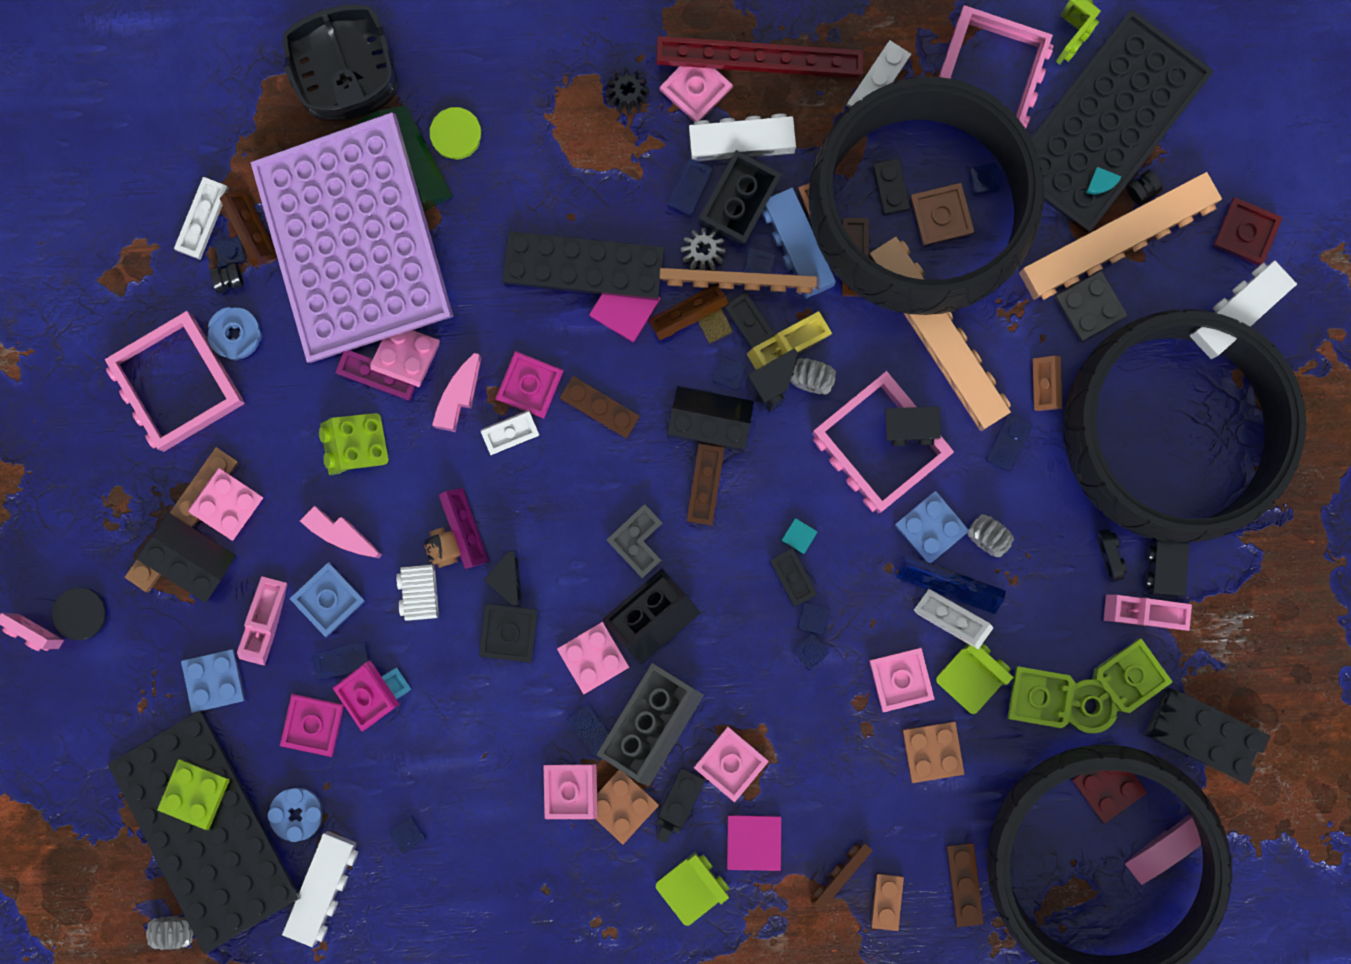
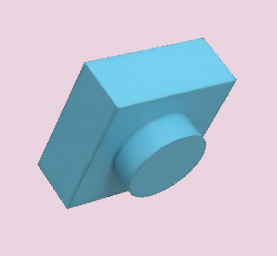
M397 668L382 676L396 699L411 690Z

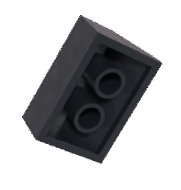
M736 150L701 213L698 225L711 232L715 231L720 237L745 244L782 174Z
M795 348L748 375L745 386L760 412L767 409L768 413L782 406L781 403L784 402L783 400L789 387L798 353Z
M677 386L667 438L724 447L728 450L744 453L754 401Z
M167 512L138 554L137 560L206 603L236 555Z
M662 568L602 620L641 665L701 612Z

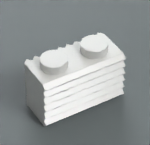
M435 565L401 567V573L397 574V587L402 589L403 600H399L400 616H404L405 621L439 618Z

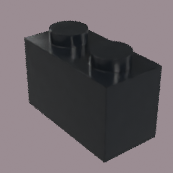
M939 406L886 408L884 410L885 442H892V446H908V441L917 440L918 445H934V440L941 439Z
M1161 540L1151 542V546L1147 547L1146 560L1150 562L1149 572H1146L1144 585L1145 588H1148V594L1186 596L1189 543Z

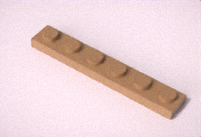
M660 268V279L667 281L668 286L681 287L683 282L693 283L692 287L708 288V283L718 284L720 289H734V285H744V290L760 291V286L770 287L772 292H786V288H796V293L812 294V289H819L820 279L817 276Z
M216 447L170 513L194 528L200 519L188 512L192 503L218 467L231 475L240 462ZM136 560L125 578L143 591L149 592L161 574Z

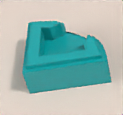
M1096 167L1086 193L1096 195L1107 192L1119 182L1122 176Z

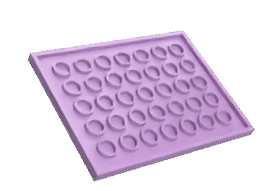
M395 113L383 115L251 162L308 363L454 317Z

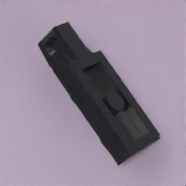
M681 768L658 815L657 824L662 826L657 836L658 840L667 843L672 831L679 833L680 829L683 828L705 779Z

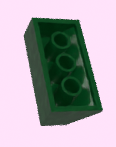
M406 106L378 110L356 121L358 125L389 113H395L423 211L453 197Z

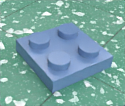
M936 491L895 524L896 528L928 565L969 531Z
M330 562L290 598L325 637H328L366 601Z
M235 649L181 661L192 713L246 701Z

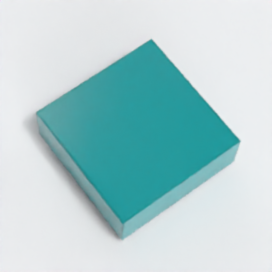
M795 518L781 541L804 555L816 536L817 531Z

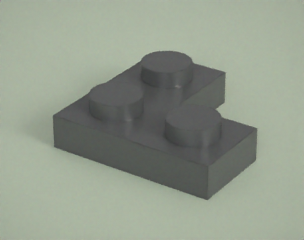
M644 504L606 540L642 579L662 561L644 541L663 523Z

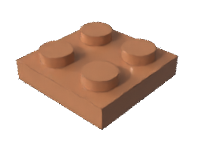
M962 183L910 196L922 247L974 234Z
M956 722L902 730L911 783L965 775Z
M618 770L597 793L598 818L596 820L621 844H624L659 804L627 774Z

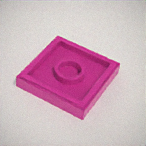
M602 294L589 317L634 343L661 298L659 297V300H648Z
M515 351L496 400L522 411L529 410L532 415L545 419L564 370Z
M371 660L364 663L333 687V690L362 732L400 705Z
M291 694L280 746L333 757L344 705Z
M728 815L727 870L781 871V816Z

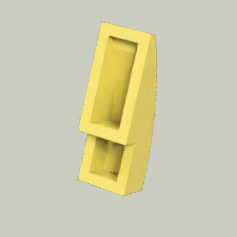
M818 311L777 333L767 341L753 347L747 353V356L757 370L794 348L798 352L797 355L830 336L832 332Z

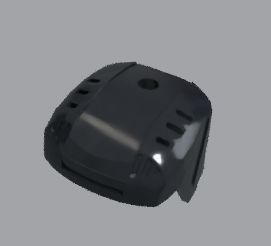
M356 4L325 9L301 19L284 32L283 49L286 74L298 98L307 111L316 119L338 122L357 118L384 107L397 93L399 78L386 33L370 6ZM376 37V41L368 42L369 38ZM383 50L382 54L372 55L375 51ZM309 58L308 62L301 64L302 60ZM378 65H387L386 68L377 69ZM314 72V75L303 78V75ZM316 85L319 86L318 89L308 92L309 88H312Z

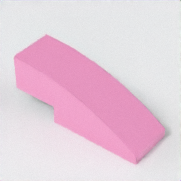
M474 353L451 379L437 407L432 424L433 427L456 432L461 407L471 409L482 359L479 354Z
M314 506L300 520L313 533L337 547L363 556L374 558L382 556L343 517H340L334 523L319 507Z
M261 576L244 624L245 631L237 650L239 659L265 666L280 618L287 583Z
M1106 595L1104 621L1189 631L1192 604L1123 595Z
M1187 815L1170 830L1162 832L1124 863L1140 885L1161 874L1201 846L1199 833L1192 816Z

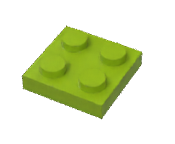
M178 759L157 810L204 830H209L230 779Z

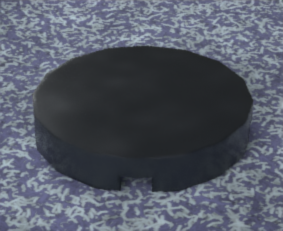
M74 588L67 590L58 597L53 606L52 619L54 626L61 635L70 640L93 638L102 630L106 623V605L100 595L90 589Z

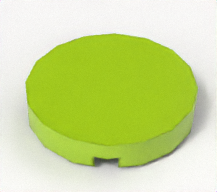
M450 107L441 111L433 119L430 126V139L435 150L443 157L455 160L464 159L471 156L479 147L482 129L477 118L470 111L461 107Z

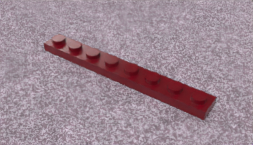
M657 36L656 65L861 79L863 76V50Z

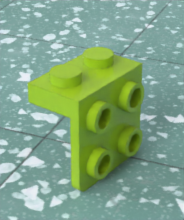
M1069 0L1060 16L1079 31L1058 57L1056 62L1059 65L1064 59L1068 62L1071 60L1082 43L1087 40L1098 25L1099 21L1096 18L1101 10L1093 5L1092 0Z
M379 414L335 417L320 424L319 438L324 445L325 454L323 460L325 467L328 468L329 475L340 474L349 469L382 466L388 463L383 426Z
M967 643L936 677L937 684L971 714H976L1001 685H1007L1014 678L1008 673L1011 668L1000 659L995 661L989 655L991 650L983 643L979 649Z
M696 851L656 882L658 892L686 926L691 925L718 902L722 904L729 898L727 890L730 889L721 876L716 878L710 871L713 868L712 864L704 854L699 856Z

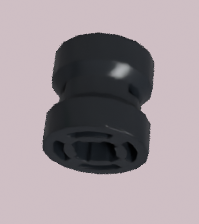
M1147 170L1140 175L1139 180H1133L1127 184L1126 190L1130 198L1137 205L1142 206L1148 202L1151 195L1156 196L1163 191V186L1155 173Z
M237 262L229 263L226 268L215 267L210 269L211 280L218 294L226 292L230 287L235 289L244 287L243 277Z

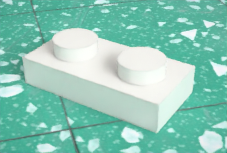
M529 410L480 429L490 455L539 436Z

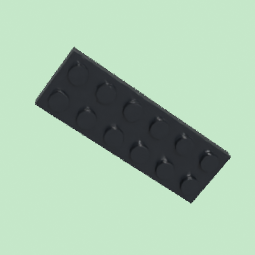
M509 231L503 283L515 286L659 300L660 268L663 267L665 250L664 247Z

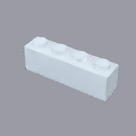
M775 114L767 119H761L760 116H750L745 118L744 121L725 118L721 119L720 123H709L707 120L694 122V125H689L692 162L731 159L736 150L749 157L794 154L796 149L793 116L787 117L786 114Z
M1276 261L1268 265L1263 262L1251 273L1254 278L1248 283L1243 280L1232 290L1235 294L1229 300L1223 298L1212 309L1215 313L1239 320L1240 323L1243 322L1251 327L1294 288L1297 283ZM1206 327L1197 328L1189 335L1210 359L1220 355L1237 339L1224 332Z
M329 831L323 833L299 892L301 899L297 900L294 904L282 934L283 936L313 947L318 941H323L328 929L324 925L328 916H333L338 905V901L335 900L338 890L343 891L348 880V876L345 875L348 865L353 866L357 858L358 851L355 850L357 842Z

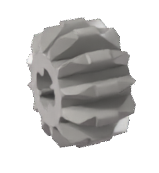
M702 228L701 235L699 236L697 231L693 230L691 232L693 239L689 237L684 238V242L688 246L681 247V252L688 254L683 258L684 263L693 261L690 266L691 270H695L697 265H700V270H705V266L708 265L709 269L714 271L715 264L713 262L722 264L723 259L719 255L725 254V248L719 247L723 244L722 238L714 240L716 237L715 231H712L707 236L706 228ZM699 246H702L704 249L709 248L708 254L697 253L699 252Z
M801 358L797 359L794 365L790 382L810 393L828 394L832 386H834L836 371L830 365L824 364V362Z
M982 514L978 519L974 520L967 532L971 541L983 549V551L995 557H1001L1006 553L1014 541L1011 531L1006 529L1004 525L999 523L998 520H994L991 516Z
M180 916L154 918L148 923V929L146 930L148 945L153 949L160 950L187 947L192 943V936H194L187 919Z

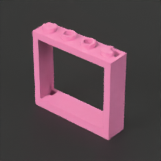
M964 5L939 77L951 78L968 24L1038 47L1016 112L1017 119L1026 128L1030 117L1026 116L1028 108H1033L1038 93L1034 92L1036 84H1041L1046 69L1042 68L1044 60H1049L1054 45L1050 44L1053 35Z
M188 311L105 359L109 366L106 368L108 375L114 382L118 381L122 388L119 390L122 399L126 404L130 403L135 410L132 415L139 426L143 425L148 434L145 437L153 449L156 447L158 450L165 452L245 404L215 351L209 345L208 339L195 317ZM184 327L226 399L162 437L120 364Z
M887 371L812 432L814 436L812 440L817 445V448L820 451H827L831 456L829 462L838 472L842 470L847 475V484L853 491L859 490L865 497L862 501L866 507L868 506L872 512L876 510L878 514L954 453L942 437L939 440H934V445H930V447L937 456L882 501L825 433L879 387L885 391L898 408L916 407Z

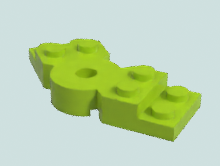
M1141 638L1094 668L1092 680L1084 679L1075 682L1070 675L1016 666L1007 719L1063 728L1069 724L1081 732L1100 733L1113 725L1118 711L1131 713L1170 685L1172 680ZM1088 699H1093L1096 708L1094 712L1089 714L1085 710V702Z

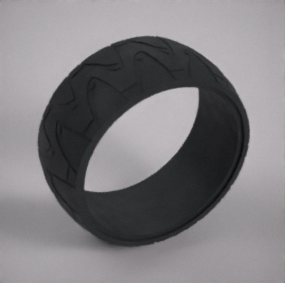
M915 77V79L909 78L890 83L869 93L862 98L863 100L853 104L835 122L825 137L826 140L822 143L812 168L809 186L810 221L814 237L828 265H831V269L842 282L856 294L875 305L895 312L916 315L943 314L959 310L961 307H968L984 299L1007 281L1022 264L1032 247L1042 218L1044 206L1043 173L1038 153L1030 135L1016 115L1006 105H1002V102L996 97L976 86H970V84L959 80L943 77ZM908 120L941 122L970 134L994 155L1008 179L1014 205V221L1008 245L999 255L983 267L965 275L949 279L925 280L911 278L892 272L877 264L865 255L849 237L840 221L835 206L833 174L851 147L869 133L883 126Z
M1174 309L1139 318L1114 331L1092 351L1083 363L1075 380L1072 382L1064 410L1063 432L1066 454L1071 470L1085 495L1095 507L1103 511L1106 517L1119 526L1138 535L1151 539L1156 538V540L1187 543L1212 540L1213 538H1219L1243 528L1259 518L1273 506L1275 500L1281 497L1289 485L1299 465L1306 438L1304 399L1301 395L1302 392L1298 380L1288 362L1284 360V356L1265 336L1243 322L1240 323L1239 320L1205 310ZM1206 327L1237 338L1221 354L1233 362L1252 385L1262 408L1265 442L1258 470L1247 489L1236 501L1218 514L1207 519L1179 518L1161 513L1144 505L1125 490L1114 477L1099 445L1096 426L1097 404L1108 372L1116 360L1129 347L1149 340L1166 338L1195 342L1189 335L1197 328Z
M1089 745L1066 750L1049 757L1028 771L1014 785L999 808L992 825L987 850V872L990 891L1000 918L1020 947L1039 964H1188L1204 950L1223 920L1231 894L1232 858L1225 829L1221 825V820L1215 808L1201 788L1188 775L1168 761L1143 750L1118 745ZM1089 772H1130L1152 779L1167 787L1185 804L1195 822L1201 840L1203 853L1202 877L1198 893L1188 913L1180 924L1160 941L1144 949L1127 954H1088L1073 950L1051 939L1029 919L1017 901L1011 886V850L1016 833L1025 815L1050 789L1065 780Z

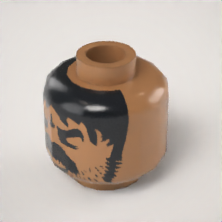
M444 527L430 531V537L424 541V547L430 563L433 565L438 564V567L442 568L458 562L457 557L460 556V550L454 533L452 531H445Z

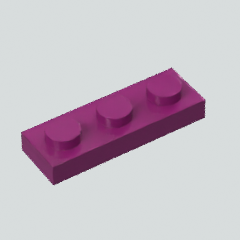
M350 350L343 352L335 372L337 375L411 401L416 388L415 385L371 370L370 364L373 359Z
M463 488L439 494L451 531L455 535L460 550V558L465 569L489 562Z

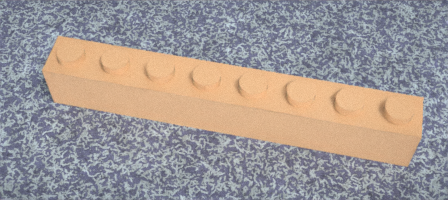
M1206 172L1026 266L1019 274L1033 300L1039 297L1045 300L1057 293L1056 288L1062 285L1068 288L1079 282L1080 279L1078 277L1086 272L1088 276L1103 269L1101 265L1110 260L1111 264H1114L1126 257L1124 254L1126 251L1133 249L1134 252H1137L1149 245L1147 240L1153 237L1159 240L1171 233L1170 228L1176 225L1182 228L1193 222V216L1199 213L1205 216L1217 209L1215 204L1222 200Z
M897 237L869 253L871 260L892 272L911 278L924 279L923 269L917 262L913 263L909 257L910 250L903 240L899 242ZM951 312L931 315L904 313L980 431H983L1011 412L1009 410L1011 405L1003 393L999 394L994 387L996 385L995 379L990 372L987 371L985 373L980 363H982L980 356L974 349L970 350L966 344L968 340L961 328L956 329L952 323L953 316Z

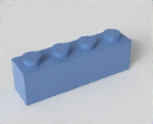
M793 187L770 197L762 212V216L766 224L771 223L774 232L771 233L776 246H781L785 253L782 259L787 270L792 269L794 275L817 276L820 279L819 289H812V294L803 293L805 299L834 287L836 283L834 276L817 245L813 231Z

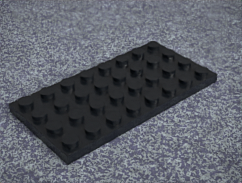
M1131 9L1031 138L1038 153L1043 173L1044 201L1089 234L1214 70ZM1096 167L1122 176L1119 182L1107 192L1096 195L1086 193Z
M203 711L194 713L107 764L204 954L213 951L301 899ZM178 759L230 779L209 830H204L157 810Z

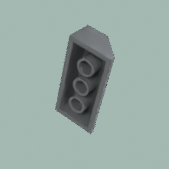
M652 663L598 751L597 756L637 782L650 786L704 694Z

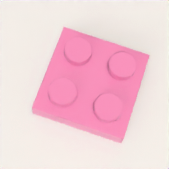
M679 66L660 86V91L696 122L701 121L733 88V85L716 69Z
M413 330L383 339L370 364V369L420 387L439 347L440 340Z
M218 467L192 503L188 512L233 541L259 505L263 496Z
M0 614V625L3 626L2 631L15 638L17 636L26 640L25 644L34 650L40 651V649L48 651L49 649H59L64 639L21 614Z
M603 622L557 649L583 694L629 668Z
M922 648L869 660L882 712L935 700Z
M727 726L694 768L735 802L769 761Z
M596 764L544 765L545 819L598 818Z

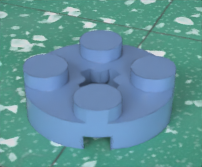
M223 308L213 315L208 324L207 338L211 348L220 356L234 361L251 355L262 339L259 322L249 311L242 308ZM231 327L235 330L240 328L238 339L232 338L229 340L230 332L228 330Z
M305 788L287 789L279 793L272 801L268 812V820L273 831L282 839L291 842L306 840L313 836L322 824V803L311 790ZM291 808L294 810L300 808L302 810L300 814L302 817L301 821L297 819L291 820Z

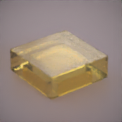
M722 309L698 320L709 344L733 333Z

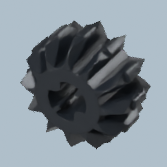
M628 69L624 70L623 77L616 72L614 74L616 81L609 80L608 86L611 89L606 90V96L611 98L609 105H617L618 113H621L626 108L627 114L631 115L633 107L640 112L642 110L640 103L647 104L648 98L645 95L650 94V88L645 86L647 83L646 78L639 79V72L637 71L632 76H629ZM629 88L632 89V93H628L627 96L624 95L623 91H628Z

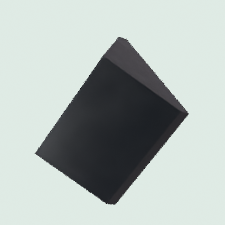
M509 551L484 581L512 605L522 606L519 557L517 552Z

